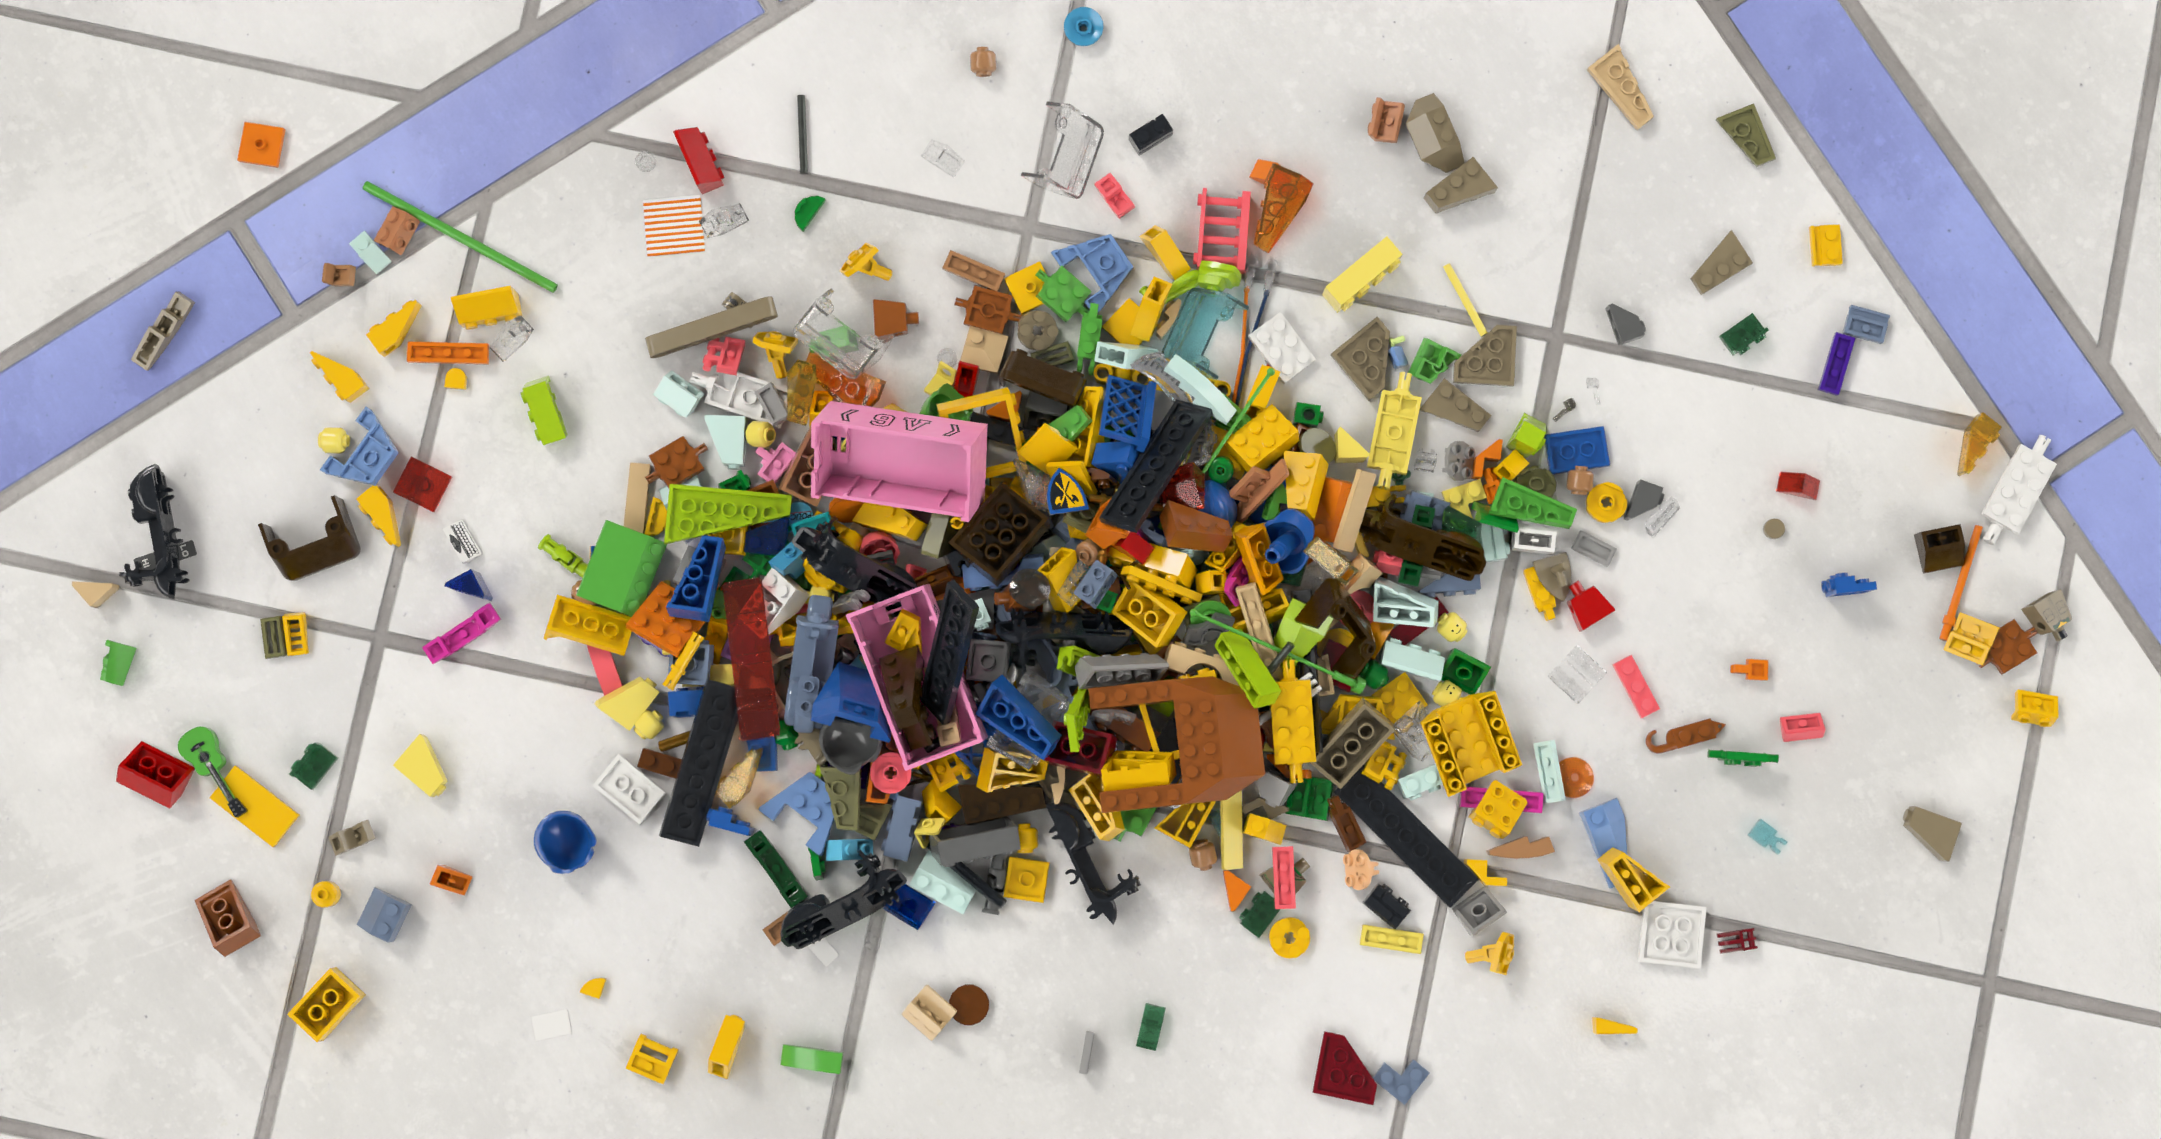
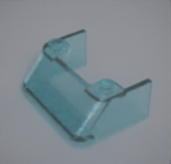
M1201 288L1191 289L1185 297L1165 342L1161 358L1169 363L1174 355L1177 354L1206 378L1217 380L1219 376L1209 370L1210 361L1203 356L1218 321L1225 322L1233 316L1235 308L1248 310L1249 306L1229 293Z

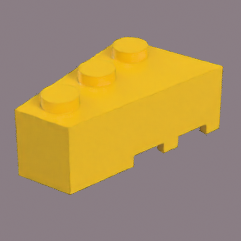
M985 747L976 787L988 793L999 788L1006 789L1012 785H1023L1044 780L1048 763L1033 753Z
M1115 751L1101 769L1104 791L1168 785L1177 775L1173 752Z
M1612 847L1597 859L1628 907L1638 912L1642 911L1670 888L1669 885L1658 879L1634 859Z

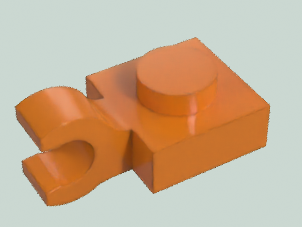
M1496 467L1483 470V476L1487 483L1483 485L1488 504H1492L1501 480L1497 479L1498 476L1493 472Z
M1746 659V665H1731L1730 673L1746 674L1745 680L1767 681L1768 660Z

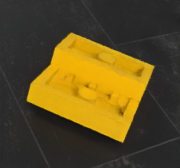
M1044 423L1018 452L1031 464L1049 475L1046 469L1048 462H1064L1078 447L1071 440L1061 436L1059 430Z
M1960 612L1943 650L1983 666L2000 627Z

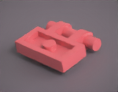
M725 337L724 342H719L720 338L709 341L707 345L708 352L703 359V370L710 371L711 367L716 365L717 372L737 375L745 348V340ZM721 352L720 356H716L715 353Z

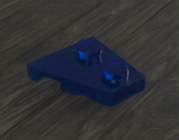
M784 517L746 532L744 552L776 556L787 546L790 518Z

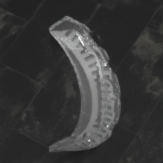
M1154 352L1146 354L1130 364L1132 369L1143 373L1156 382L1172 403L1178 399L1194 404L1195 398L1178 387L1180 381L1164 371L1170 362V359L1164 357V353ZM1212 416L1186 455L1179 470L1180 475L1209 462L1211 459L1213 446L1217 443V434L1214 433L1215 417Z

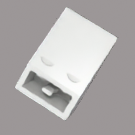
M1553 495L1552 499L1557 500V495ZM1517 519L1519 530L1518 533L1512 532L1510 551L1546 555L1555 553L1557 527Z
M771 568L738 617L761 639H764L799 612L810 594L789 575L786 574L784 576Z

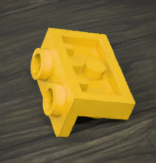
M2019 689L2015 692V711L2011 715V720L2019 721L2020 723L2036 724L2041 727H2051L2058 719V696Z

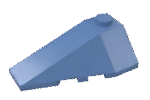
M1617 798L1579 812L1597 859L1612 847L1627 854L1625 816ZM1601 867L1609 889L1615 887Z

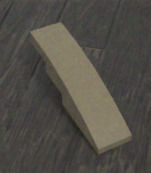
M175 292L167 308L161 310L154 325L148 327L131 360L146 371H149L174 338L195 302L181 292Z

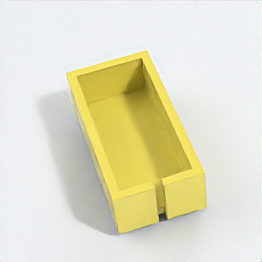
M1386 236L1328 284L1322 296L1337 313L1340 310L1345 312L1353 305L1356 297L1362 298L1372 284L1374 287L1384 279L1383 277L1386 275V272L1391 274L1401 263L1400 258L1403 254Z

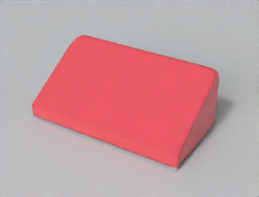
M1821 713L1780 717L1784 742L1822 738L1824 736L1825 726Z

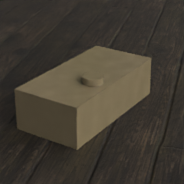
M1362 698L1323 740V753H1316V762H1310V764L1341 789L1395 731L1394 724L1367 700Z

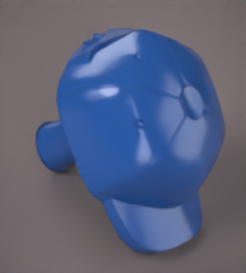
M1286 509L1274 519L1265 523L1271 541L1269 549L1265 552V558L1271 564L1278 563L1282 573L1294 574L1303 568L1312 553L1315 527L1313 522L1300 511Z

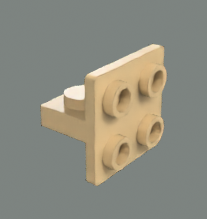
M925 985L902 1012V1016L932 1041L957 1013V1010L929 985Z

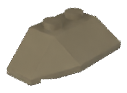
M1434 93L1415 100L1405 125L1421 161L1445 173L1462 166L1465 162L1460 141L1442 102Z

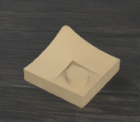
M970 326L960 361L978 365L981 371L998 374L1009 336Z

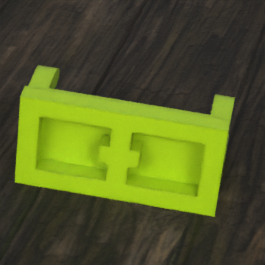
M1077 646L1060 647L1057 669L1076 677L1074 667L1080 658L1087 655L1092 657L1101 656Z

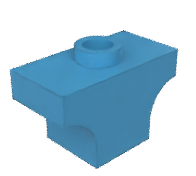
M792 541L769 561L771 568L784 576L787 574L795 580L805 571V566L803 567L805 560L801 559L803 552L796 548Z

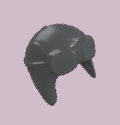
M837 716L834 718L831 726L823 724L819 734L820 748L826 760L837 770L849 775L859 772L866 763L874 762L879 756L883 742L870 738L871 726Z

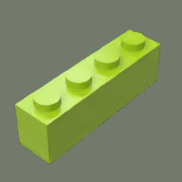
M1231 631L1221 633L1214 646L1239 686L1245 692L1253 708L1274 704L1281 690L1249 639Z

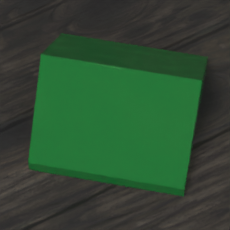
M1454 648L1450 651L1444 663L1441 680H1449L1461 688L1462 691L1470 695L1475 694L1490 671L1491 666Z

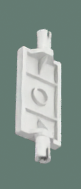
M717 368L714 375L710 377L696 371L692 372L694 378L690 377L689 383L704 387L708 391L705 404L745 416L755 421H764L771 424L754 393L770 382L737 372V375L719 373ZM774 384L791 417L804 422L808 409L791 404L794 391ZM783 422L775 428L781 429Z
M2039 435L2032 450L2022 444L2018 445L1981 515L1990 520L1991 524L1983 537V541L1986 542L1988 540L1989 544L1995 545L1999 534L2005 529L2015 534L2020 533L2057 465L2043 455L2051 439L2047 438L2046 440V436Z

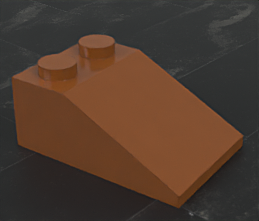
M231 879L194 900L214 949L224 957L261 936L253 916Z

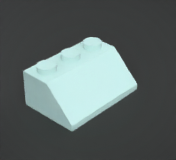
M1394 638L1384 642L1378 661L1379 664L1431 680L1441 681L1445 657L1440 656L1441 652L1429 649V653L1421 651V646L1410 644L1407 647L1401 645L1402 641Z
M930 850L926 853L909 884L910 887L961 914L965 913L976 892L974 887L950 867L941 866L934 859Z

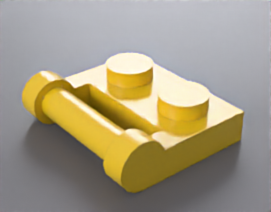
M640 1034L626 1069L664 1084L679 1049L674 1047L671 1049L648 1039L644 1034ZM642 1046L667 1055V1061L665 1062L642 1052Z

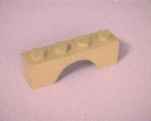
M1359 553L1336 579L1341 582L1351 595L1359 589L1369 588L1383 573L1372 561ZM1333 620L1329 630L1338 622V620Z
M1176 641L1175 644L1168 645L1164 658L1169 664L1167 670L1184 674L1191 666L1203 664L1215 670L1218 679L1239 686L1220 655L1214 654L1212 657L1206 655V651L1199 648H1194L1193 651L1187 649L1186 644Z

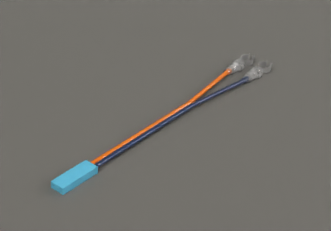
M1267 262L1266 268L1268 271L1265 272L1263 279L1264 297L1252 332L1258 328L1267 297L1275 281V273L1269 271ZM1257 264L1253 268L1247 267L1244 272L1241 355L1232 401L1238 407L1248 356L1252 346V342L1249 340L1245 352L1248 293L1255 278L1256 270L1254 267ZM1227 482L1219 483L1220 485L1226 488Z

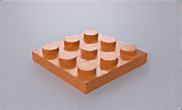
M661 581L626 623V628L677 658L693 634V631L697 633L706 621L669 616L666 606L671 601L675 588Z

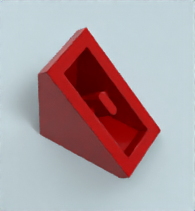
M959 361L954 389L963 397L973 396L980 372L979 366Z
M1131 531L1125 539L1121 538L1114 546L1110 545L1133 560H1139V563L1142 565L1155 549L1141 536Z

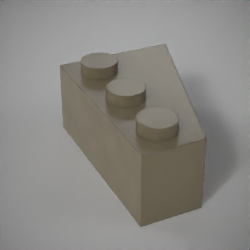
M1472 157L1426 192L1424 200L1435 213H1439L1460 204L1474 201L1477 198L1494 194L1498 187L1476 159Z

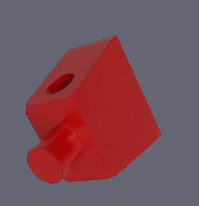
M1579 580L1569 586L1575 597L1567 601V605L1579 632L1615 611V608L1595 586L1585 590Z

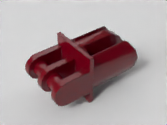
M1747 928L1717 933V938L1736 935L1735 939L1718 941V946L1737 944L1738 946L1720 949V954L1757 949L1758 946H1755L1754 941L1756 937L1753 935L1755 929ZM1743 932H1747L1748 938H1743ZM1744 941L1749 942V947H1745Z

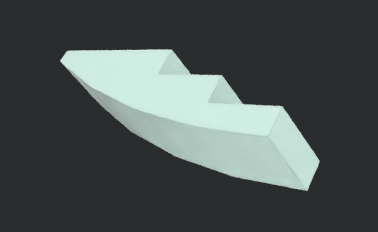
M1177 354L1174 355L1164 371L1180 381L1178 387L1195 398L1194 404L1212 409V416L1227 425L1237 410L1203 374Z

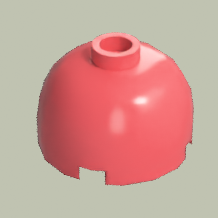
M883 531L868 533L862 539L859 550L860 553L866 556L892 550L894 564L897 563L898 555H900L896 540L890 534Z

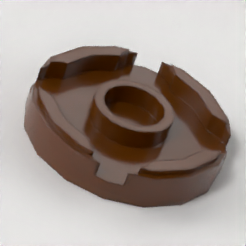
M965 984L958 987L949 999V1004L957 1010L953 1018L963 1025L980 1023L986 1017L989 1010L987 994L974 984Z

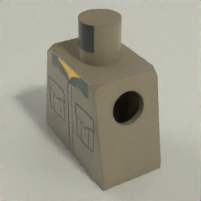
M2061 589L2049 592L2021 609L2038 634L2044 635L2052 632L2056 641H2060L2068 636L2063 625L2070 622L2072 616Z

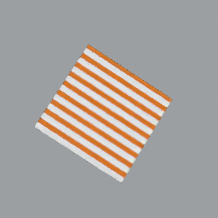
M700 195L643 200L647 256L705 251Z

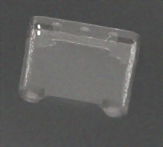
M1031 669L1022 676L1019 682L1021 685L1017 690L1054 727L1061 713H1066L1070 704L1068 702L1069 697ZM996 729L994 735L989 738L986 746L1028 770L1033 765L1037 766L1041 758L998 729Z

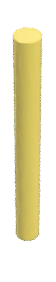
M1451 264L1443 266L1481 337L1486 335L1488 332Z

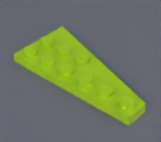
M670 484L664 545L790 517L792 495Z

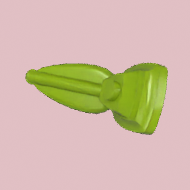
M1201 261L1199 270L1189 271L1172 282L1166 303L1198 285L1212 294L1222 293L1225 288L1232 289L1235 286L1238 287L1242 278L1241 273L1232 265L1213 261ZM1142 287L1139 293L1144 296L1148 287Z

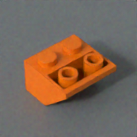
M1111 499L1100 506L1085 534L1102 549L1110 545L1114 546L1119 539H1125L1130 531L1100 522L1099 517Z

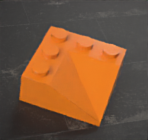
M1326 476L1315 520H1311L1315 527V539L1334 543L1353 482Z

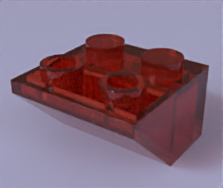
M1194 462L1179 466L1160 496L1163 508L1168 500L1196 510L1205 508V474Z

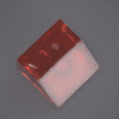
M411 456L393 493L435 512L452 476Z

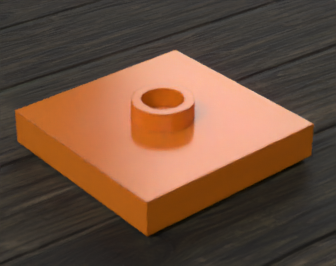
M244 122L237 161L278 168L285 129Z

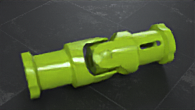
M547 534L540 541L538 549H543L552 556L553 560L560 562L568 571L576 573L583 578L588 564L583 562L584 559L573 551H567L565 545L558 544L551 539V535Z

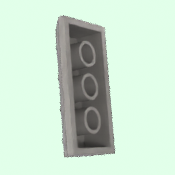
M1148 653L1140 655L1123 654L1120 656L1103 655L1101 657L1087 655L1080 658L1074 668L1079 689L1159 681L1169 668V664L1157 654L1149 655Z

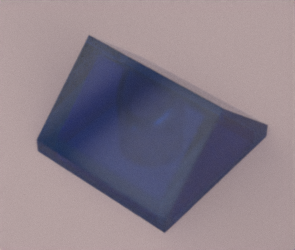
M473 569L445 582L444 587L491 602L493 599L481 574Z
M904 884L895 891L900 898L899 902L897 903L892 899V906L886 903L883 909L914 929L920 930L936 902Z

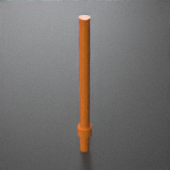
M1975 525L1947 615H1944L1942 621L1944 625L1939 637L1940 640L1947 641L1951 627L1955 625V615L1981 536L1982 526Z

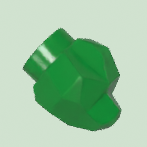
M780 720L775 728L776 743L782 745L783 750L797 747L798 744H795V740L799 736L798 732L794 730L792 725H787L784 720Z

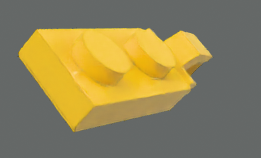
M1534 566L1524 569L1523 574L1535 609L1537 608L1538 612L1543 611L1546 621L1556 618L1553 610L1556 607L1554 596L1539 581Z

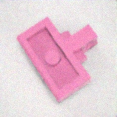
M781 442L776 450L771 448L769 452L764 448L758 447L755 452L763 458L760 462L763 464V467L757 474L766 481L773 479L776 484L788 469L796 452L783 442Z

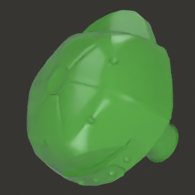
M946 383L924 401L919 414L939 417L936 404L965 397L960 395L950 384ZM973 408L948 414V417L950 419L970 421L969 418L970 414L973 413Z

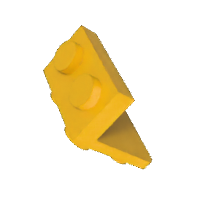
M1494 780L1491 782L1478 806L1471 811L1468 817L1472 819L1476 826L1489 830L1493 837L1504 839L1510 834L1527 805V800L1502 783Z

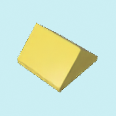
M1341 426L1334 434V443L1336 445L1335 463H1363L1370 454Z

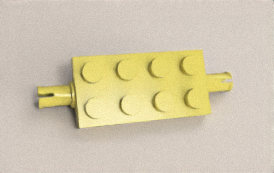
M1405 372L1399 373L1398 385L1394 391L1382 390L1369 452L1370 455L1366 467L1380 470L1377 484L1379 489H1382L1383 482L1385 481L1384 490H1389L1392 473L1406 475L1422 399V397L1410 394L1409 387L1412 374L1408 372L1406 380H1404Z

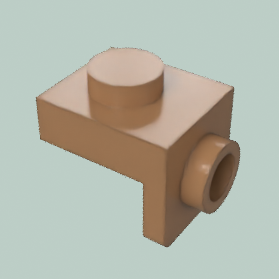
M324 263L322 282L335 287L354 286L356 266Z

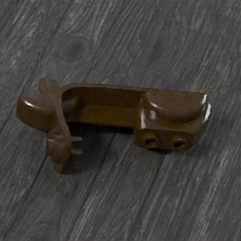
M1392 494L1383 504L1379 503L1377 511L1365 510L1359 532L1365 534L1363 538L1365 543L1370 540L1372 545L1388 554L1466 581H1471L1475 575L1482 574L1486 566V558L1482 545L1476 539L1458 531H1445L1442 529L1434 531L1401 519V510L1393 508L1397 495Z

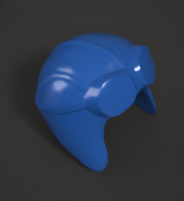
M1213 480L1203 481L1199 488L1191 495V503L1187 507L1227 520L1232 528L1237 518L1235 500L1230 497L1229 491Z
M556 811L550 813L540 821L535 830V851L553 873L566 874L574 872L575 869L585 866L594 855L593 847L597 842L595 834L587 822L574 812Z

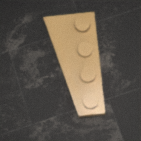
M1618 44L1588 67L1587 71L1634 128L1639 130L1654 116Z

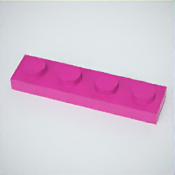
M1466 787L1467 789L1460 794V807L1476 808L1488 788ZM1514 791L1527 800V805L1523 812L1542 813L1543 793Z

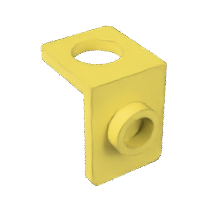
M940 361L935 376L924 388V392L931 395L946 383L952 386L955 382L957 370ZM943 369L948 370L951 375H947Z
M921 818L914 834L922 849H926L930 840L929 835H938L945 823L944 818Z

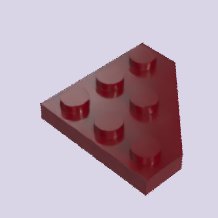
M1324 1031L1312 1093L1374 1105L1377 1084L1346 1037L1341 1034Z

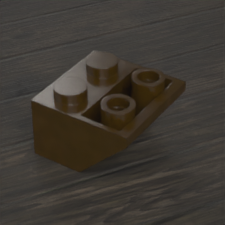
M1961 524L1914 534L1923 574L1963 566L1965 541Z
M925 704L920 706L919 723L902 729L910 750L932 745L935 735H937L933 724L928 723L929 713Z

